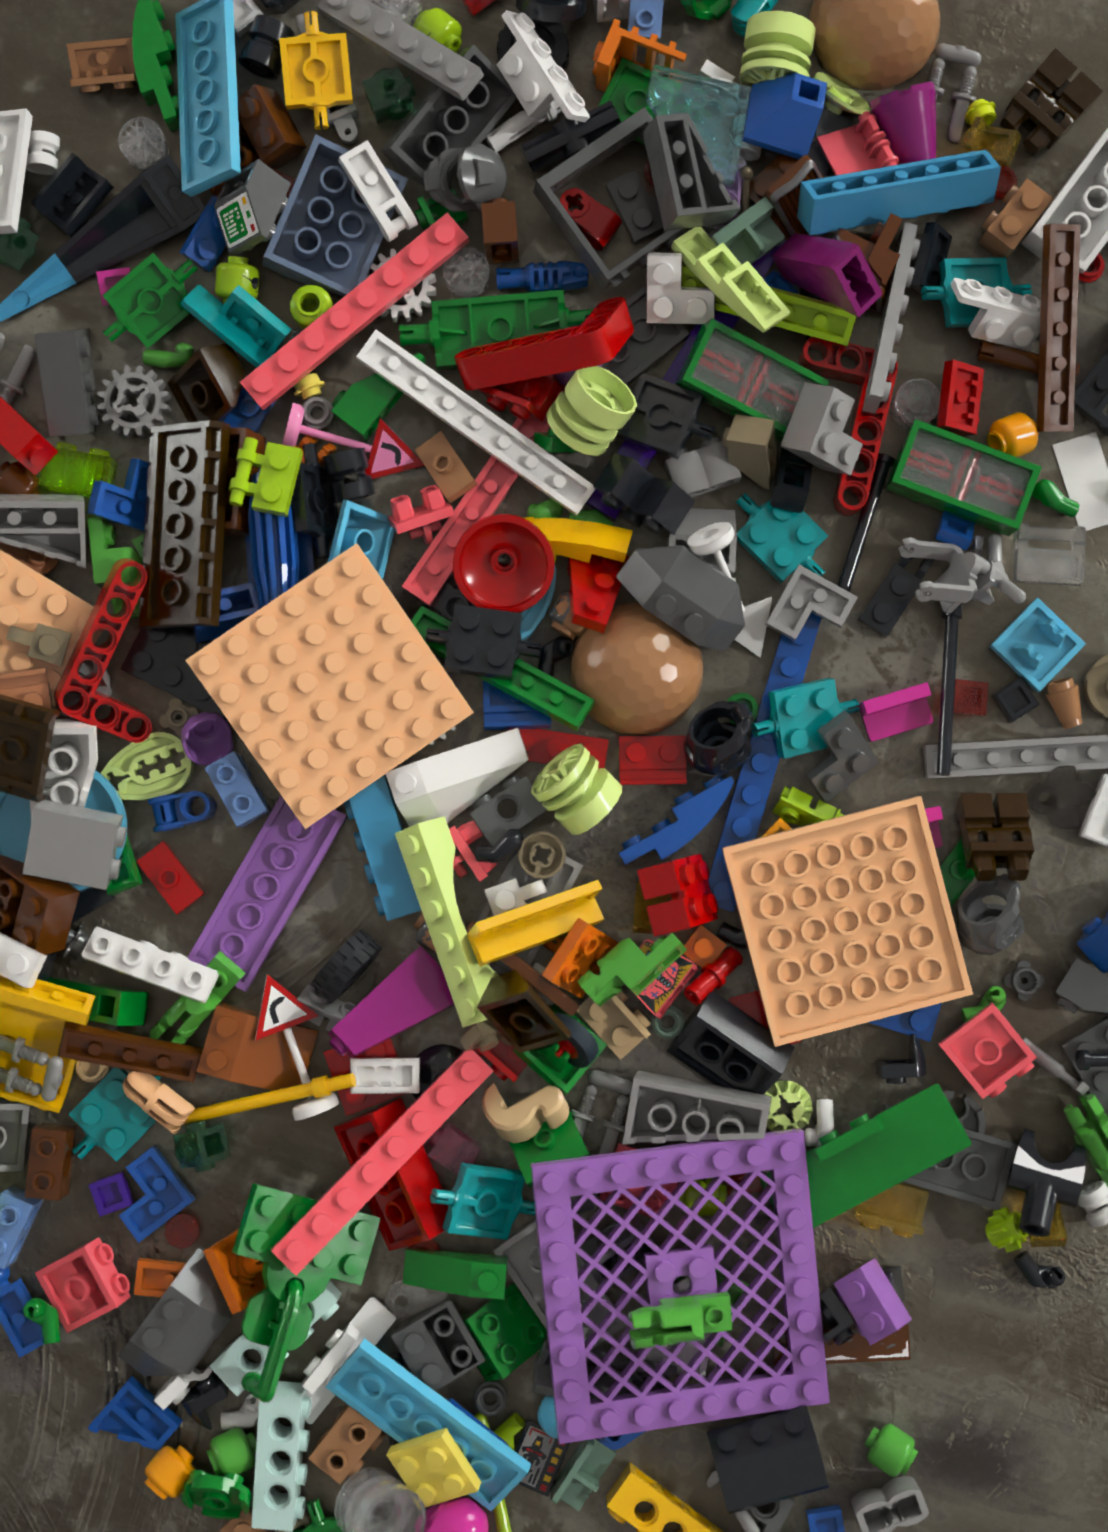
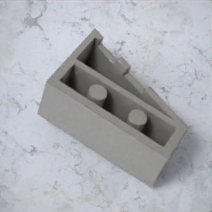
M0 494V542L21 549L26 548L42 553L44 556L54 559L58 558L86 568L84 495Z

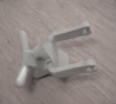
M993 534L988 538V560L972 552L964 554L962 549L955 544L918 541L912 537L903 539L904 546L898 548L900 555L904 558L945 560L950 563V567L934 583L923 581L919 584L921 590L915 591L919 601H940L943 611L948 614L953 612L961 603H967L970 600H978L990 605L995 601L990 590L991 586L997 587L1015 603H1023L1026 599L1025 592L1013 584L1005 573V568L1002 564V539L997 534Z

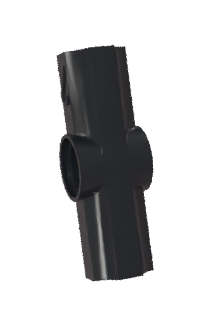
M610 100L588 111L590 118L586 122L565 118L552 126V130L522 144L523 153L532 171L535 173L563 158L569 159L619 125L621 120L613 102Z

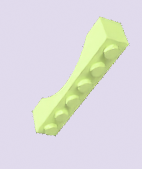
M445 816L408 827L396 832L395 836L462 1027H467L488 1020L477 1009V1006L490 979L499 974L488 964L479 966L466 936L468 933L459 913L453 883V862L456 847Z

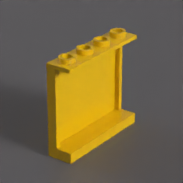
M0 975V1035L13 1040L22 1037L25 1039V1045L47 1053L50 1059L58 1055L65 1021L81 1025L88 1024L95 995L36 979L33 988H25ZM0 1050L1 1068L9 1071L12 1067L19 1069V1076L33 1080L34 1083L38 1082L43 1086L47 1064L41 1066L22 1058L20 1062L16 1063L11 1060L12 1054ZM60 1057L63 1060V1080L58 1087L57 1096L53 1101L47 1102L42 1099L41 1094L33 1096L30 1093L27 1094L17 1089H14L12 1093L6 1092V1084L0 1083V1097L8 1101L31 1105L44 1111L60 1113L68 1093L77 1060Z

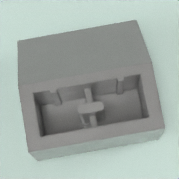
M691 508L675 534L667 533V546L683 545L689 549L687 541L693 533L714 523L729 522L734 529L735 535L732 542L723 548L721 552L732 577L736 571L737 532L735 510ZM713 553L702 556L698 555L719 570Z

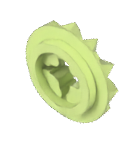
M788 1080L777 1081L764 1093V1095L772 1096L767 1121V1128L775 1132L798 1128L803 1129L809 1124L813 1112L812 1101L808 1092L801 1085ZM779 1095L788 1103L799 1101L791 1109L793 1120L790 1121L784 1113L773 1115L781 1107Z

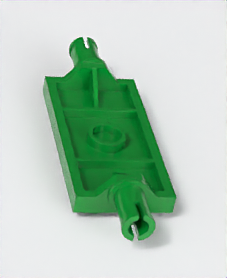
M564 290L431 301L432 319H429V323L399 325V332H401L399 334L402 347L405 345L431 343V346L435 348L437 370L457 368L454 356L463 350L579 326L593 309L569 311L568 308H565Z

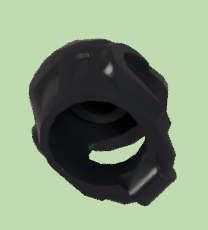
M715 702L698 712L690 722L684 742V751L691 766L700 773L708 775L726 774L749 760L752 748L747 733L751 728L754 717L745 702ZM718 718H729L737 726L726 722L720 723Z

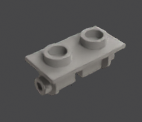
M310 984L305 987L297 999L319 1015L308 1021L320 1026L324 1017L330 1019L325 1029L327 1031H330L356 1006L351 1002H343L339 999L330 1003Z

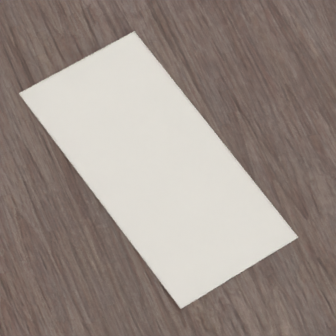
M1093 432L1052 445L1069 499L1078 502L1080 505L1079 511L1075 515L1080 533L1107 525L1108 467L1097 433Z

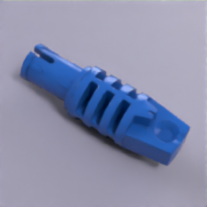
M551 261L548 263L539 262V264L529 262V264H526V267L496 268L497 290L527 288V291L530 292L545 290L567 291L588 287L589 283L588 268L584 263L557 261V263H553Z

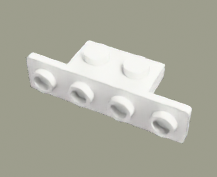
M506 10L502 18L517 41L496 65L528 116L538 118L555 99L567 119L586 122L590 116L584 108L585 102L583 98L571 88L567 81L568 75L553 60L550 55L552 53L550 47L535 32V24L532 19L524 13Z
M953 279L951 286L957 300L960 303L980 308L968 328L971 337L1029 351L1040 333L1041 300L1030 294L1023 296L1012 293L1004 287L998 286L993 288L985 286L974 279Z
M96 927L93 930L82 952V957L85 960L201 1003L207 1001L219 976L216 970L192 962L180 953L173 951L168 953L160 950L150 942L144 940L138 942L100 927Z
M369 1297L343 1331L339 1328L335 1330L325 1344L329 1349L321 1359L316 1355L303 1371L307 1376L301 1382L303 1383L302 1387L307 1390V1396L312 1397L310 1417L305 1418L308 1424H313L335 1397V1394L328 1390L326 1385L365 1338L375 1346L395 1322L396 1315L375 1297Z

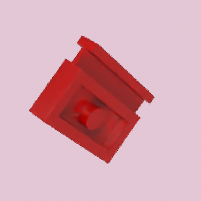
M686 735L619 736V783L621 785L687 784L686 754L684 751Z

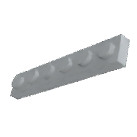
M321 0L316 6L324 17L462 101L466 99L484 76L481 68L369 0Z
M905 222L896 243L895 252L900 254V257L889 277L885 296L886 303L882 311L862 411L873 414L876 413L880 402H887L892 383L886 380L888 373H893L897 360V353L892 352L893 345H898L901 338L903 324L898 323L899 316H904L909 301V296L904 295L905 287H910L915 268L909 267L911 259H916L920 246V240L915 239L918 227L916 224Z
M1108 735L953 743L949 776L937 775L938 744L924 745L925 779L1108 769Z

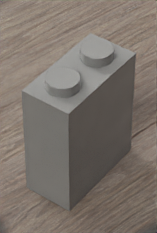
M49 800L37 803L33 809L23 874L106 890L112 879L117 880L120 871L121 860L115 858L117 847L123 848L127 828L121 827L123 815Z

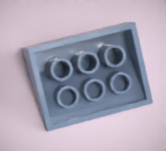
M315 134L289 195L288 202L283 209L276 230L263 256L262 266L294 281L306 285H316L322 287L325 291L344 297L366 279L384 236L379 225L338 162L339 157L350 150ZM385 167L402 194L408 178ZM395 208L386 212L390 220L393 216Z

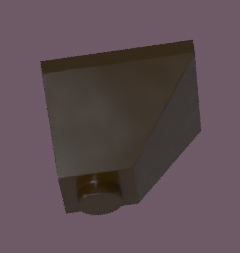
M225 343L199 348L167 384L188 422L221 421L237 405L242 386L240 381L244 378L245 370L233 348Z
M517 970L492 977L477 1006V1009L519 1053L570 1039L572 1034Z

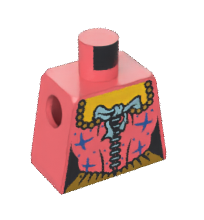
M647 938L639 948L647 956L652 952L650 948L655 942ZM680 956L642 991L637 998L652 1014L661 1020L699 968L691 960Z

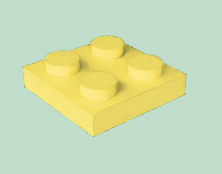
M447 1428L392 1445L386 1454L422 1509L478 1492L482 1482Z

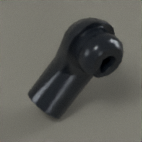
M1023 1251L1014 1258V1262L1027 1281L1034 1287L1054 1289L1065 1282V1273L1061 1268L1037 1265L1028 1251Z

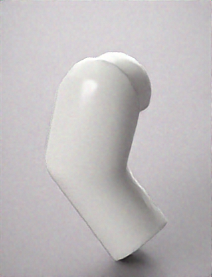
M249 1394L239 1411L222 1412V1430H230L233 1427H253L258 1421L259 1399Z

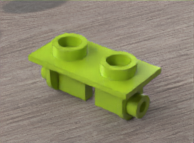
M784 786L779 796L780 800L772 809V813L778 815L786 823L797 824L801 827L844 816L840 813L841 809L821 800H818L814 809L810 808L809 805L813 796L793 786L791 788Z

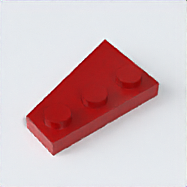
M592 554L589 563L568 557L567 571L568 576H570L571 623L604 634L622 584L617 579L616 574L630 556L626 555L625 561L620 562Z

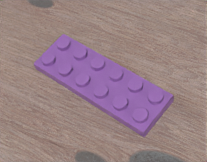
M280 795L187 958L192 962L207 966L217 953L221 951L245 972L244 976L235 986L247 992L348 815L334 809L305 829Z

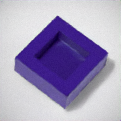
M124 1171L88 1184L99 1217L135 1203Z

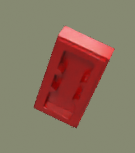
M165 841L159 843L136 861L176 915H179L205 895Z

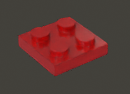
M392 1038L353 1058L399 1057ZM333 1048L323 1052L332 1077L350 1073V1058L347 1054L342 1057ZM351 1087L337 1090L346 1116L407 1094H351Z

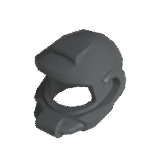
M472 144L470 147L449 148L441 152L436 159L429 163L427 171L423 172L425 192H429L433 200L453 212L482 211V203H488L489 200L502 196L507 186L508 173L505 164L496 152L487 148L484 144ZM454 160H458L457 177L460 188L465 196L464 199L456 197L448 187L447 170Z
M1008 874L996 875L995 879L990 881H977L962 896L956 908V917L958 918L956 930L960 942L966 948L976 954L993 955L1008 948L1024 933V921L1019 915L1020 908L1018 906L1021 897L1019 891L1021 885L1017 881L1008 879ZM997 895L1004 898L1007 904H984L982 899L986 896Z

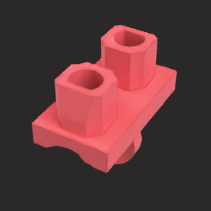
M436 485L420 490L423 505L415 508L412 507L408 495H401L390 500L392 515L388 516L390 526L395 528L397 534L408 531L411 540L422 537L426 545L432 543V532L442 528L439 520L454 515L452 505L444 499Z
M473 820L458 828L455 825L449 828L453 842L461 853L458 856L455 854L453 869L458 877L461 879L468 874L461 863L464 860L479 882L489 877L487 873L493 870L499 863L477 862L476 855L469 846L483 836L476 822Z

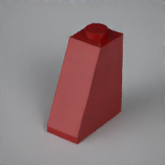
M0 396V444L36 476L59 451Z

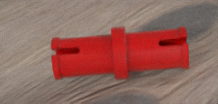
M727 947L712 964L707 963L702 967L701 974L689 986L684 988L683 993L687 1000L698 1006L715 988H721L726 983V978L743 963V957L739 951L733 947Z

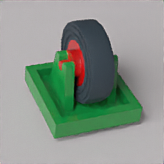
M552 1003L550 1009L572 1033L570 1039L519 1053L515 1048L512 1051L549 1085L559 1088L565 1096L607 1044L575 1015L569 1016L556 1004Z

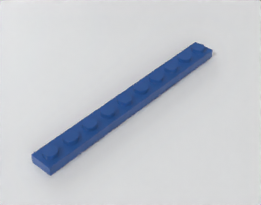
M811 612L795 641L782 634L780 635L759 705L758 715L754 723L769 720L771 710L769 691L802 684L821 617ZM751 732L749 740L752 752L749 760L741 765L709 872L708 882L711 893L716 897L718 908L734 912L736 901L722 847L756 839L780 759L778 757L776 740L772 733L754 737Z

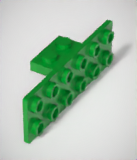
M934 1084L872 1118H869L866 1113L849 1122L851 1129L840 1135L836 1129L819 1138L821 1145L806 1152L813 1228L971 1146L970 1138L939 1084ZM770 1171V1172L766 1173L765 1175H766L768 1178L771 1179V1171ZM759 1178L763 1189H765L768 1183ZM772 1194L771 1197L769 1198V1200H770L772 1206L774 1207L773 1194Z

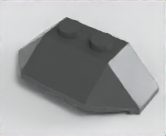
M683 545L649 549L636 548L616 574L617 579L644 609L697 645L726 651L745 627L739 584Z
M201 1246L197 1248L118 1355L119 1358L144 1376L190 1374L232 1318L231 1311L204 1255L203 1250L205 1249Z

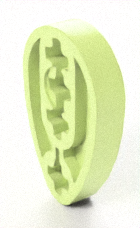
M165 732L151 733L145 741L139 743L132 742L120 750L107 763L101 774L109 781H111L110 775L112 773L115 777H128L118 784L119 790L117 792L121 799L145 801L158 796L176 794L184 789L193 776L195 763L188 759L185 754V758L181 760L182 766L180 767L170 763L165 766L166 772L164 773L158 769L151 770L149 772V779L138 775V771L142 769V762H145L146 765H154L157 763L156 757L159 755L162 759H170L173 757L172 751L175 749L178 753L185 754L181 738Z

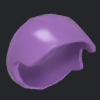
M201 712L189 717L181 730V742L188 759L197 765L208 766L232 752V730L227 719H224L222 715L216 712Z

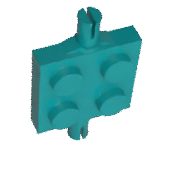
M1006 257L943 259L939 263L940 286H923L921 289V294H924L921 296L923 301L941 300L944 307L946 328L969 327L980 309L979 307L960 303L957 300L951 286L954 278L962 280L974 279L982 285L993 288L998 286L1004 287L1012 293L1023 296L1025 294H1032V290H1029L1032 288L1031 284H1012L1008 275Z
M746 492L736 501V504L749 515L746 524L737 532V542L780 584L795 571L798 565L819 576L826 572L812 557L816 548L829 535L804 511L796 513L775 508L770 505L771 500L758 506Z
M829 677L769 691L771 705L769 720L752 723L751 728L755 730L751 731L754 737L772 733L776 740L778 757L783 759L825 749L828 747L817 730L844 710L848 714L859 712L860 707H856L859 705L857 699L839 702L835 679Z
M114 1067L68 1114L83 1129L86 1135L72 1149L73 1153L76 1154L86 1145L77 1155L78 1158L83 1159L96 1145L103 1148L117 1162L157 1122L124 1093L122 1085L128 1075L125 1069ZM154 1076L157 1080L162 1078V1076Z
M461 1163L452 1190L434 1188L431 1191L434 1195H430L431 1203L448 1205L442 1228L451 1234L508 1240L512 1224L519 1213L535 1216L534 1201L522 1200L525 1179L520 1170Z

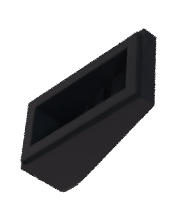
M783 447L780 452L770 505L775 508L801 513L808 497L813 464ZM787 461L803 464L805 466L788 463Z

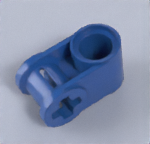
M200 791L169 794L148 799V805H151L153 808L156 826L153 827L154 833L210 820L217 810L215 798L211 794ZM200 797L205 803V809L201 815L197 816L192 811V803L196 798Z

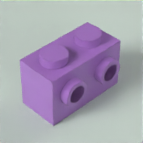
M876 1258L834 1282L840 1301L848 1307L855 1319L857 1330L867 1339L870 1346L896 1332L912 1320Z

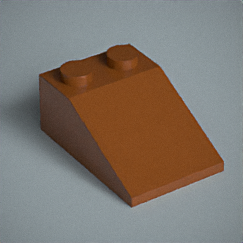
M226 1003L216 1005L196 1072L273 1091L302 1084L283 1030L255 1041L260 1013ZM297 1024L292 1026L291 1029L308 1071L319 1030Z

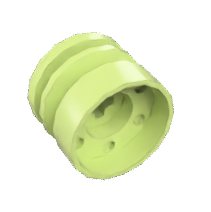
M764 11L751 16L747 20L744 39L746 51L742 56V66L739 75L741 84L751 88L753 84L775 80L776 78L793 73L809 77L811 61L808 57L812 54L816 30L813 23L804 16L785 11Z
M594 366L574 372L565 386V391L560 392L556 401L548 409L546 416L552 431L566 445L585 455L598 456L606 451L610 442L615 439L618 429L623 428L633 415L637 403L629 387L619 377L607 369Z
M574 744L555 756L539 773L531 788L532 795L539 802H542V805L548 811H555L554 817L572 835H579L598 824L615 806L622 793V785L605 768L598 769L599 761L593 755H590V752L582 744Z

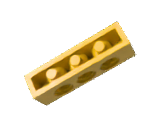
M631 1462L627 1464L606 1494V1505L609 1508V1514L622 1524L627 1521L637 1528L636 1532H665L663 1528L669 1522H677L681 1525L677 1532H725ZM642 1501L650 1502L653 1505L652 1509L646 1513L638 1512L635 1507Z

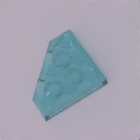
M654 64L651 70L646 103L655 116L688 113L709 150L707 156L716 172L720 170L725 179L723 185H733L751 87Z

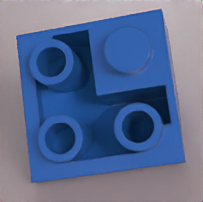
M793 73L776 78L775 80L753 84L750 90L742 141L796 159L808 155L823 111L827 83L799 73Z

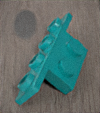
M197 285L181 302L182 307L256 368L278 351L292 330L239 285L232 291L225 304L221 303L201 285Z

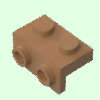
M132 37L66 44L72 79L69 80L70 87L80 86L81 92L101 90L100 84L113 83V89L133 87L132 81L137 80L133 61Z

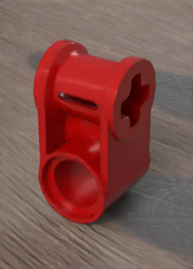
M578 188L566 190L560 198L561 204L591 246L597 250H603L622 224L620 217L613 210L600 204ZM574 205L579 207V209L575 208L572 212L568 210V207L572 208Z

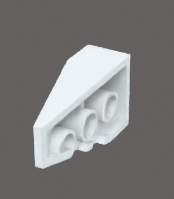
M55 719L42 793L46 795L45 800L85 808L98 763L96 726L71 719ZM30 800L31 821H32L33 809H34V807L36 806V804H37L38 802H35V801H31V800Z
M515 728L396 768L386 773V777L395 803L409 827L445 816L448 824L495 785L502 782L525 764L529 757L519 728Z

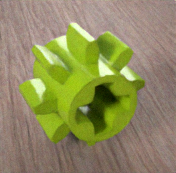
M1008 1207L993 1211L994 1216L988 1217L987 1220L989 1222L985 1227L990 1243L998 1249L1005 1247L1007 1253L1021 1249V1243L1027 1242L1026 1237L1029 1235L1019 1228L1021 1213L1017 1211L1010 1212Z

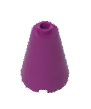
M934 82L912 85L910 89L900 92L896 90L870 101V110L872 114L876 115L880 130L885 132V139L889 140V147L892 153L898 157V165L936 158V89Z

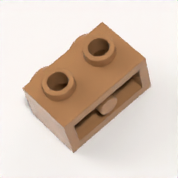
M1028 178L1020 188L1013 185L1001 201L1006 205L1000 214L994 210L982 225L986 232L978 244L995 257H1006L1007 259L1054 198Z
M347 1404L314 1445L308 1459L338 1484H341L347 1476L352 1479L358 1473L365 1462L361 1459L368 1449L375 1451L386 1434Z

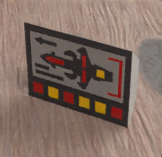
M527 1420L515 1452L529 1461L531 1467L528 1474L518 1484L548 1497L570 1443L559 1444L558 1439L548 1436L538 1422Z

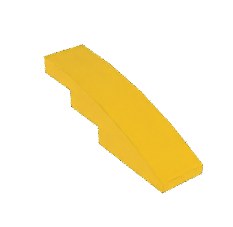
M523 517L535 524L545 534L553 550L554 562L557 555L589 563L592 554L620 562L625 561L633 530L567 518L537 519L534 517Z

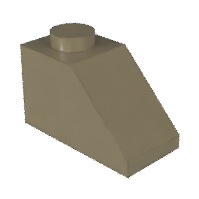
M735 414L731 427H726L723 435V447L727 448L728 460L762 488L770 489L778 467L775 420Z

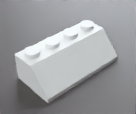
M1108 128L1098 138L1020 243L1042 259L1043 225L1080 224V273H1084L1108 241Z

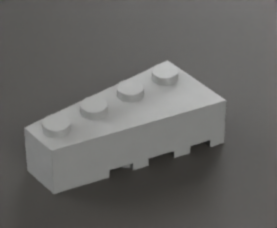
M638 1070L633 1078L622 1145L639 1142L666 1143V1141L700 1142V1140L718 1139L719 1141L764 1139L772 1096Z

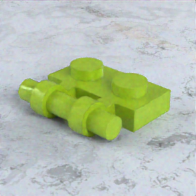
M245 437L243 448L238 449L236 461L239 462L235 478H231L229 490L231 491L229 504L241 507L244 496L254 497L251 506L254 511L287 517L303 455L301 448L267 442L265 454L263 455L256 453L258 440ZM252 467L261 468L257 484L248 482Z

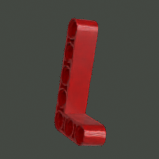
M614 297L599 303L579 326L468 348L456 354L454 359L464 388L466 390H476L602 365L611 361L634 332V327L625 298Z
M812 337L806 341L799 355L800 366L821 377L860 386L848 435L863 444L857 460L864 463L866 472L856 473L852 471L851 476L839 473L833 498L834 507L839 514L852 516L862 509L869 496L897 376L898 362L896 360L893 373H888L886 381L892 383L887 402H880V408L877 409L875 414L862 411L875 349L848 343V346ZM811 349L819 350L823 354L824 359L822 361H814L809 357L808 351ZM840 358H852L856 368L847 369L843 367ZM858 429H869L873 434V440H862L858 435ZM851 491L855 493L858 497V504L855 506L846 504L843 499V492Z
M122 558L112 566L56 686L54 700L60 710L66 715L96 726V728L127 741L139 743L148 739L151 734L152 724L149 718L140 709L96 691L147 582V571L141 564L130 558ZM133 566L137 570L136 579L131 583H123L121 580L122 571L126 567ZM116 597L121 598L123 607L120 612L109 614L106 608L109 600ZM98 629H107L109 634L107 641L101 645L93 644V633ZM84 660L94 661V670L90 674H78L77 668L80 662ZM78 691L80 699L77 704L73 706L63 704V697L66 693ZM100 705H110L111 713L107 718H95V711ZM136 717L141 718L142 725L136 732H128L126 730L129 720Z

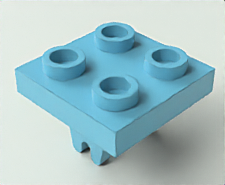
M1037 597L989 647L1037 693L1056 676L1086 643Z

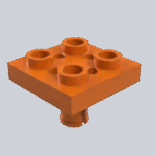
M578 917L567 936L555 939L557 944L552 941L544 943V947L555 953L541 976L582 999L586 992L577 981L588 970L598 975L600 967L597 965V961L602 959L618 942Z
M239 1229L203 1250L232 1314L243 1311L247 1307L249 1299L266 1288L262 1276L263 1261L232 1253Z

